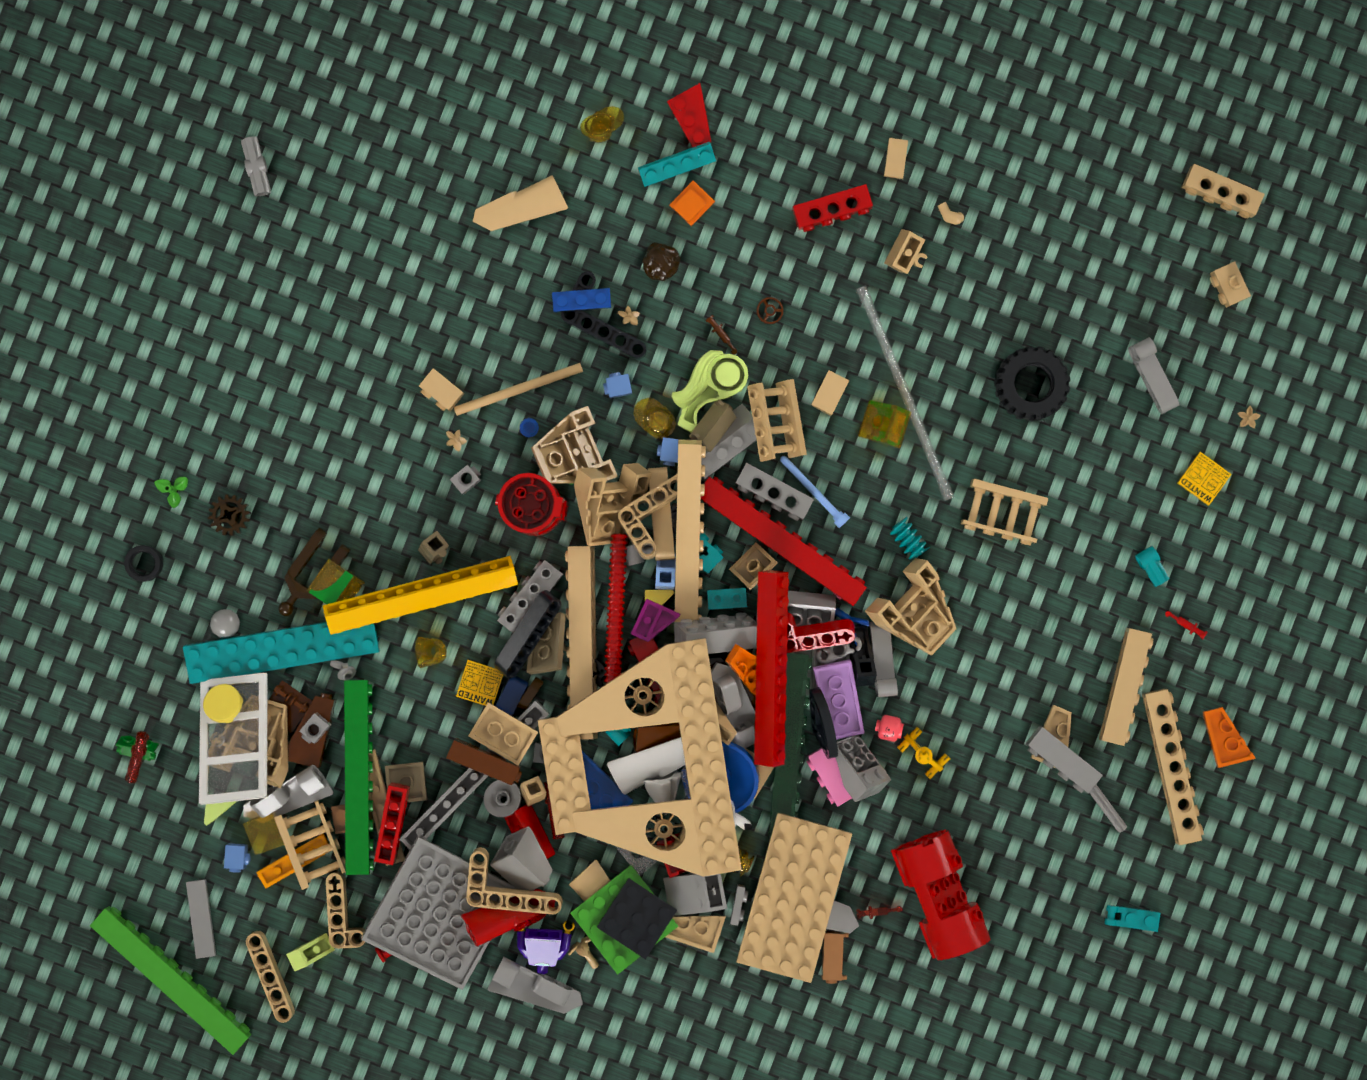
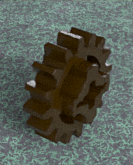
M228 494L225 495V499L218 497V503L212 502L213 506H215L214 509H209L213 514L208 519L214 521L210 525L217 526L216 532L223 530L222 535L225 536L228 532L230 536H234V531L238 534L242 533L240 528L246 529L245 522L251 521L247 518V515L251 514V512L246 511L249 505L242 504L243 498L237 501L236 495H233L231 499ZM232 502L237 504L238 506L231 508L228 503ZM219 508H220V509H221L220 516H217V515H218V510H219ZM228 511L234 512L231 515L232 519L226 518V516L228 515ZM242 514V518H241V521H240V523H239V521H238L239 515ZM229 523L232 528H226L221 524Z

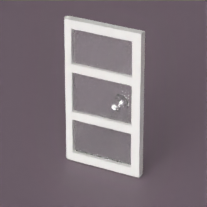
M267 673L215 678L200 682L199 804L206 805L267 798ZM220 684L231 685L239 691L243 698L241 710L231 723L215 722L204 712V698L207 692L214 686Z

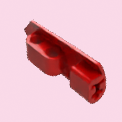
M517 896L510 898V901L514 904L520 902ZM536 898L529 899L531 905L536 906L539 904ZM550 900L548 904L554 908L556 900ZM479 908L462 914L461 918L466 923V930L473 943L478 947L512 929L514 931L522 930L542 920L546 914Z

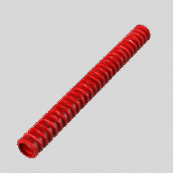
M612 534V541H610L612 544L610 556L612 557L609 559L611 565H609L611 577H609L610 583H608L610 586L608 598L610 600L607 602L609 604V607H607L609 619H607L608 625H606L608 631H606L608 643H606L607 649H605V652H607L605 664L607 665L604 667V670H606L604 682L606 684L619 676L622 670L620 668L622 664L620 662V659H622L620 653L623 651L621 650V646H623L621 644V640H623L621 634H623L622 628H624L622 622H624L622 610H624L623 604H625L623 601L625 589L623 588L626 586L624 580H626L624 568H626L625 562H627L625 556H627L625 544L628 543L626 541L628 535Z

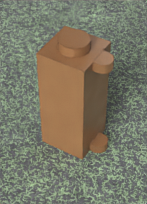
M825 931L821 977L822 980H826V983L836 984L837 981L847 980V975H842L844 937H849V933Z

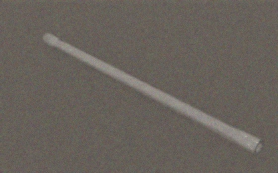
M867 285L856 289L859 299L866 310L934 473L943 500H949L955 497L946 480L873 305Z

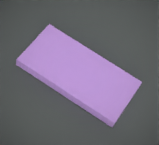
M848 659L813 667L816 688L820 687L826 699L836 739L864 734L851 660Z

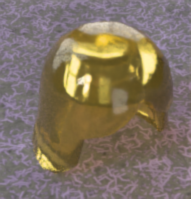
M417 637L415 641V654L419 668L436 665L446 659L447 649L442 640ZM435 646V655L433 656L431 648Z

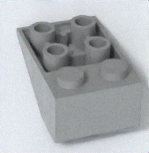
M859 735L837 742L838 757H836L842 782L844 788L855 802L879 793L891 781L885 769H883Z
M688 873L672 878H663L667 902L677 910L674 916L727 909L721 874L703 877L694 873Z

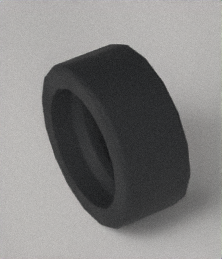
M140 545L129 550L125 556L124 566L131 578L146 582L159 576L163 568V559L155 548ZM141 552L151 554L155 560L154 569L149 574H139L133 568V559Z

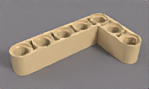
M678 474L623 507L618 513V519L622 528L640 556L646 560H650L656 555V545L641 523V520L677 498V491L672 490L671 485L677 483ZM657 493H663L665 498L662 501H657L654 496ZM641 503H646L649 508L646 511H640L638 506ZM625 513L632 515V519L628 522L622 520V515ZM635 529H640L643 534L641 537L635 538L632 536V532ZM644 546H652L653 551L650 554H645L642 551Z
M482 847L476 848L472 852L469 862L466 896L469 905L481 908L542 914H557L561 910L563 899L557 893L487 886L489 853ZM475 855H483L484 861L478 862L475 859ZM475 873L481 874L482 877H483V880H481V881L475 880V879L473 878V874H475ZM471 893H479L481 895V899H473ZM497 894L500 897V901H493L491 895ZM517 896L520 902L514 904L510 901V897ZM536 898L539 904L536 906L531 905L529 899ZM550 900H556L558 902V906L553 908L548 904V902Z

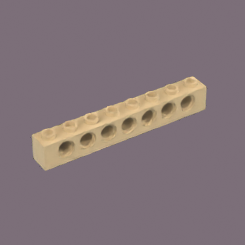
M1168 689L1143 693L1142 697L1175 843L1184 845L1202 841L1203 828L1201 824H1198L1197 820L1199 810L1193 802L1195 792L1189 784L1188 779L1191 778L1189 768L1185 767L1186 753L1184 748L1181 749L1180 745L1182 735L1180 730H1177L1175 723L1178 722V717L1171 705L1174 703L1173 695L1171 692H1168ZM1159 705H1164L1165 712L1162 715L1157 713ZM1167 723L1169 725V731L1168 733L1163 734L1161 731V727L1163 724ZM1171 742L1174 746L1173 751L1167 753L1165 746ZM1176 761L1178 768L1172 772L1169 766L1171 762ZM1177 780L1182 782V787L1179 790L1174 789V783ZM1181 799L1186 800V806L1183 809L1178 807V802ZM1185 818H1189L1191 821L1190 826L1184 828L1182 825Z

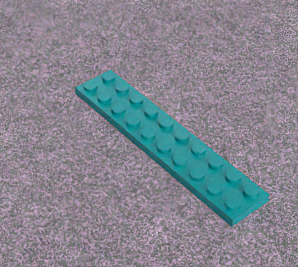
M327 622L184 645L183 652L189 682L193 684L205 682L209 679L247 675L378 653L380 648L375 623L330 635Z

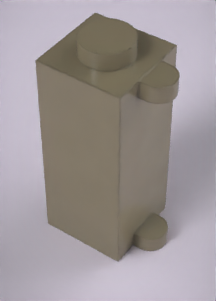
M721 400L715 401L689 435L691 440H702V446H706V451L711 452L737 418L732 411L733 408Z
M436 531L421 543L418 551L429 565L433 562L439 565L443 561L442 558L446 556V550L449 545L439 532Z

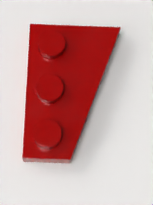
M700 83L667 101L692 148L712 142Z

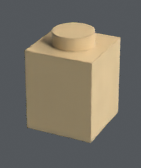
M539 776L520 785V792L527 807L545 799L547 792Z

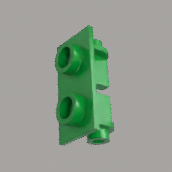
M121 736L116 743V752H119L120 755L134 757L136 751L138 752L137 758L151 761V759L155 760L156 758L155 750L159 743H154L151 740L135 739L132 736Z

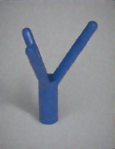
M839 608L835 610V615L840 619H850L854 623L870 626L869 620L851 617Z

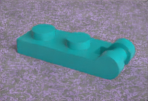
M1107 905L1106 911H1108V915L1105 918L1104 924L1158 932L1160 912ZM1115 913H1120L1119 920L1115 919Z

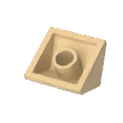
M755 543L729 570L751 590L758 583V571L771 570L778 562L759 544Z

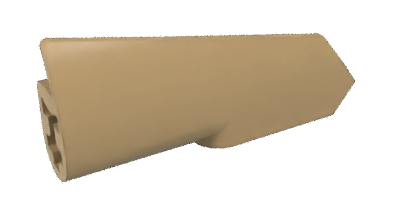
M552 175L523 190L508 193L475 209L473 222L490 231L567 210L568 206Z
M594 860L569 883V886L585 901L611 880L599 862Z

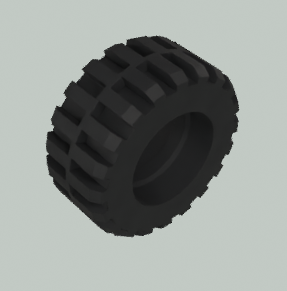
M1029 346L1016 350L1000 364L1001 366L996 372L994 386H996V397L1000 400L999 404L1001 407L1004 406L1008 414H1013L1016 416L1015 418L1020 420H1041L1052 415L1067 400L1066 396L1070 392L1069 382L1071 380L1067 374V366L1063 365L1062 359L1059 356L1056 357L1053 351L1044 350V347L1038 346L1036 348ZM1027 366L1041 368L1047 374L1050 381L1047 395L1036 402L1022 399L1015 389L1014 381L1017 373Z

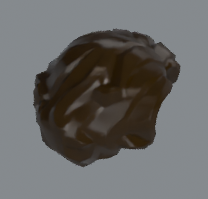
M654 242L648 246L646 256L643 258V269L650 279L665 281L677 273L680 264L679 253L672 246L669 247L666 244Z

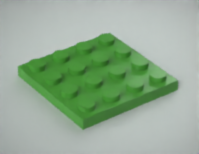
M632 865L628 866L570 912L617 975L641 956L598 929L597 925L628 878L653 894ZM673 918L656 944L678 927Z

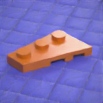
M1223 707L1203 712L1217 768L1256 759Z

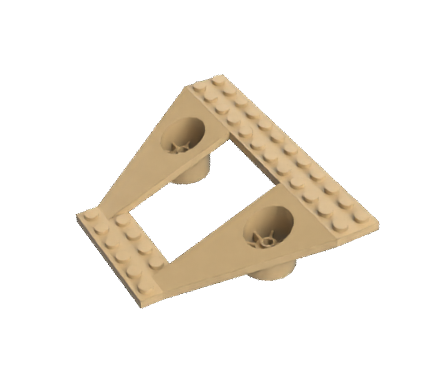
M706 638L666 644L557 717L537 720L556 835L577 832L703 877L742 870ZM641 678H650L651 681L645 686L642 685ZM639 679V686L634 688L630 685L632 681ZM654 681L658 683L659 691L652 692L649 688ZM627 687H631L634 690L633 695L625 696ZM641 692H645L646 695H644V698L641 699L639 697V694ZM660 693V699L658 704L651 700L652 694ZM634 698L636 702L629 709L625 699ZM653 703L655 707L646 712L645 704ZM637 704L643 705L644 713H637L633 710ZM679 722L690 799L591 810L579 734ZM662 813H671L668 819H664ZM660 814V818L656 821L652 819L654 815ZM675 815L680 819L681 824L672 825L670 821ZM649 820L654 823V828L646 829ZM662 826H667L664 828V831L660 830ZM681 827L679 836H675L672 833L673 828ZM655 832L656 836L650 842L647 839L646 833ZM670 835L673 836L676 840L667 845L666 838ZM658 838H663L665 846L654 843Z

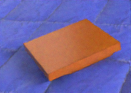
M692 181L669 206L692 226L715 201L696 182Z

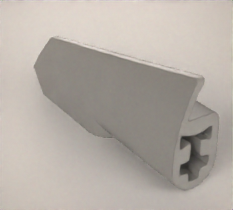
M311 765L285 781L281 788L275 786L268 788L267 798L252 799L246 802L243 806V816L260 822H266L274 817L333 794V790L315 765Z

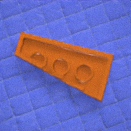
M735 644L725 661L756 698V656Z

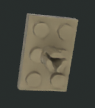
M562 612L557 613L528 657L527 673L532 675L562 670V660L565 654L563 650L566 651L567 649L564 643L566 614Z

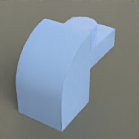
M676 553L673 560L657 561L655 589L675 590Z

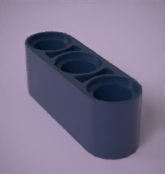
M518 676L509 679L496 707L513 716L529 682Z

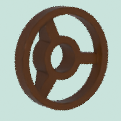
M764 298L757 306V316L765 324H775L783 316V306L776 298ZM766 300L778 302L781 309H776L774 305L768 304ZM762 302L766 306L764 309L766 314L764 319L759 315V306ZM768 307L774 309L772 314L767 313L766 309ZM775 312H781L780 317L776 321H766Z

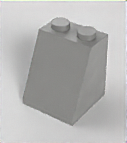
M529 826L506 836L490 863V866L512 886L521 890L534 891L538 887H544L550 881L549 876L553 871Z

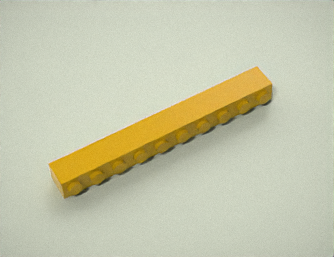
M511 556L323 605V610L330 635L406 614L416 613L421 610L435 608L440 605L454 603L481 594L491 593L496 590L510 588L518 585Z

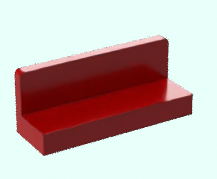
M524 805L512 815L504 817L512 834L529 826L546 858L548 859L555 855V851L532 805L529 807Z

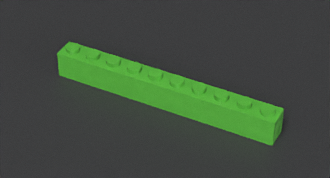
M110 906L105 908L91 923L90 927L234 1055L252 1035L249 1032V1027L244 1023L240 1024L231 1011L224 1010L218 999L215 997L211 998L202 985H197L193 982V978L186 971L182 972L178 968L179 965L171 958L168 959L163 955L164 951L157 945L153 946L149 942V937L144 933H139L131 921L123 919L120 916L121 912L117 908H111Z

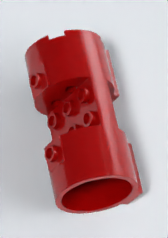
M522 473L510 478L503 485L500 493L496 495L495 506H498L501 518L509 527L526 535L540 536L552 531L559 524L560 520L566 521L568 501H565L556 487L544 477L534 473Z
M944 829L921 836V838L901 844L891 850L904 886L915 888L926 918L920 921L919 925L933 959L946 960L980 948L991 940L978 903L968 902L966 892L961 886L960 877L956 871L963 868L962 859L955 848L949 830L946 831Z

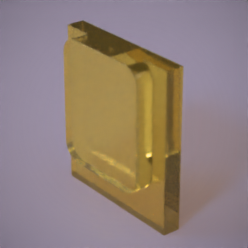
M273 813L264 818L259 816L243 823L255 855L284 845Z

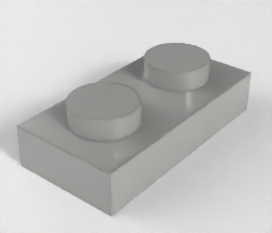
M737 884L730 919L731 925L738 926L739 921H743L744 910L741 907L742 902H746L748 891H745V885Z

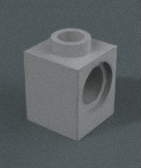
M466 465L450 480L461 494L464 495L481 481L479 478L481 474L475 466L470 467ZM466 473L472 476V481L469 484H464L462 481V477Z
M314 713L300 730L303 734L301 737L306 742H313L315 744L332 724L319 713ZM312 724H316L319 727L317 735L310 732Z

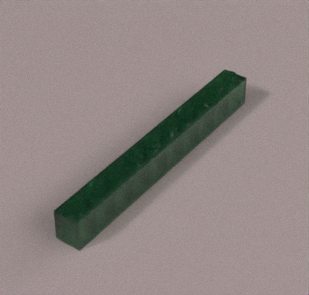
M787 653L784 765L776 766L774 770L768 845L777 812L798 818L795 804H799L800 792H797V785H801L802 773L798 772L799 766H803L804 754H800L801 746H805V735H802V729L807 725V716H804V708H808L809 697H806V689H810L811 678L807 677L808 670H812V658H809V654Z

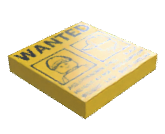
M1199 452L1177 484L1206 505H1210L1232 474Z
M467 660L456 697L485 706L488 702L494 705L503 674L496 668Z

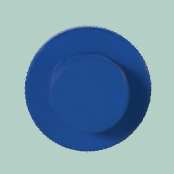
M532 418L524 419L520 424V432L525 437H533L539 431L538 423Z

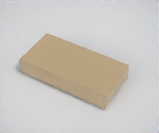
M889 138L884 177L903 179L908 140Z

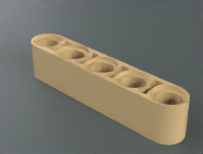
M667 467L648 468V471L652 473L649 491L668 480ZM657 493L654 498L657 501H662L665 495ZM668 503L651 514L653 538L656 545V561L675 559L671 506Z
M254 931L246 938V946L276 1020L285 1023L294 1015L293 1003L265 934L261 931ZM253 936L259 937L260 945L253 944ZM260 954L267 956V963L260 962ZM267 972L274 974V981H269L266 978ZM274 990L281 992V999H276L273 996ZM281 1008H286L289 1011L288 1017L281 1015Z

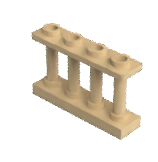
M794 379L776 383V388L764 389L763 383L749 385L747 387L760 461L775 459L776 453L787 452L788 458L807 455ZM778 395L780 407L767 408L765 397ZM781 414L783 426L770 427L769 415ZM784 433L786 445L774 446L772 435Z
M978 479L971 480L970 487L974 488L975 495L968 521L961 520L960 523L965 525V529L975 531L976 528L982 529L983 534L994 536V533L1001 534L1002 539L1010 541L1013 538L1020 539L1021 544L1031 546V543H1037L1038 539L1031 536L1038 509H1041V506H1047L1048 498ZM987 491L993 493L994 499L987 525H982L975 522L982 495ZM1006 496L1011 498L1012 506L1006 529L1002 530L994 528L1001 499ZM1023 501L1030 503L1031 509L1024 535L1013 533L1019 506Z
M318 800L314 802L315 808L290 818H283L282 815L274 817L302 890L309 887L308 883L312 879L339 868L343 874L345 873L344 868H346L344 856L340 858L337 851L341 849L337 838L333 840L331 832L334 831L330 820L327 822L325 820L324 814L327 812L324 804H319ZM318 814L320 815L323 823L322 826L297 836L289 835L287 829L291 828V825ZM326 832L330 841L329 844L304 854H296L294 847L298 846V843ZM333 850L337 859L336 862L311 872H303L301 865L305 861Z

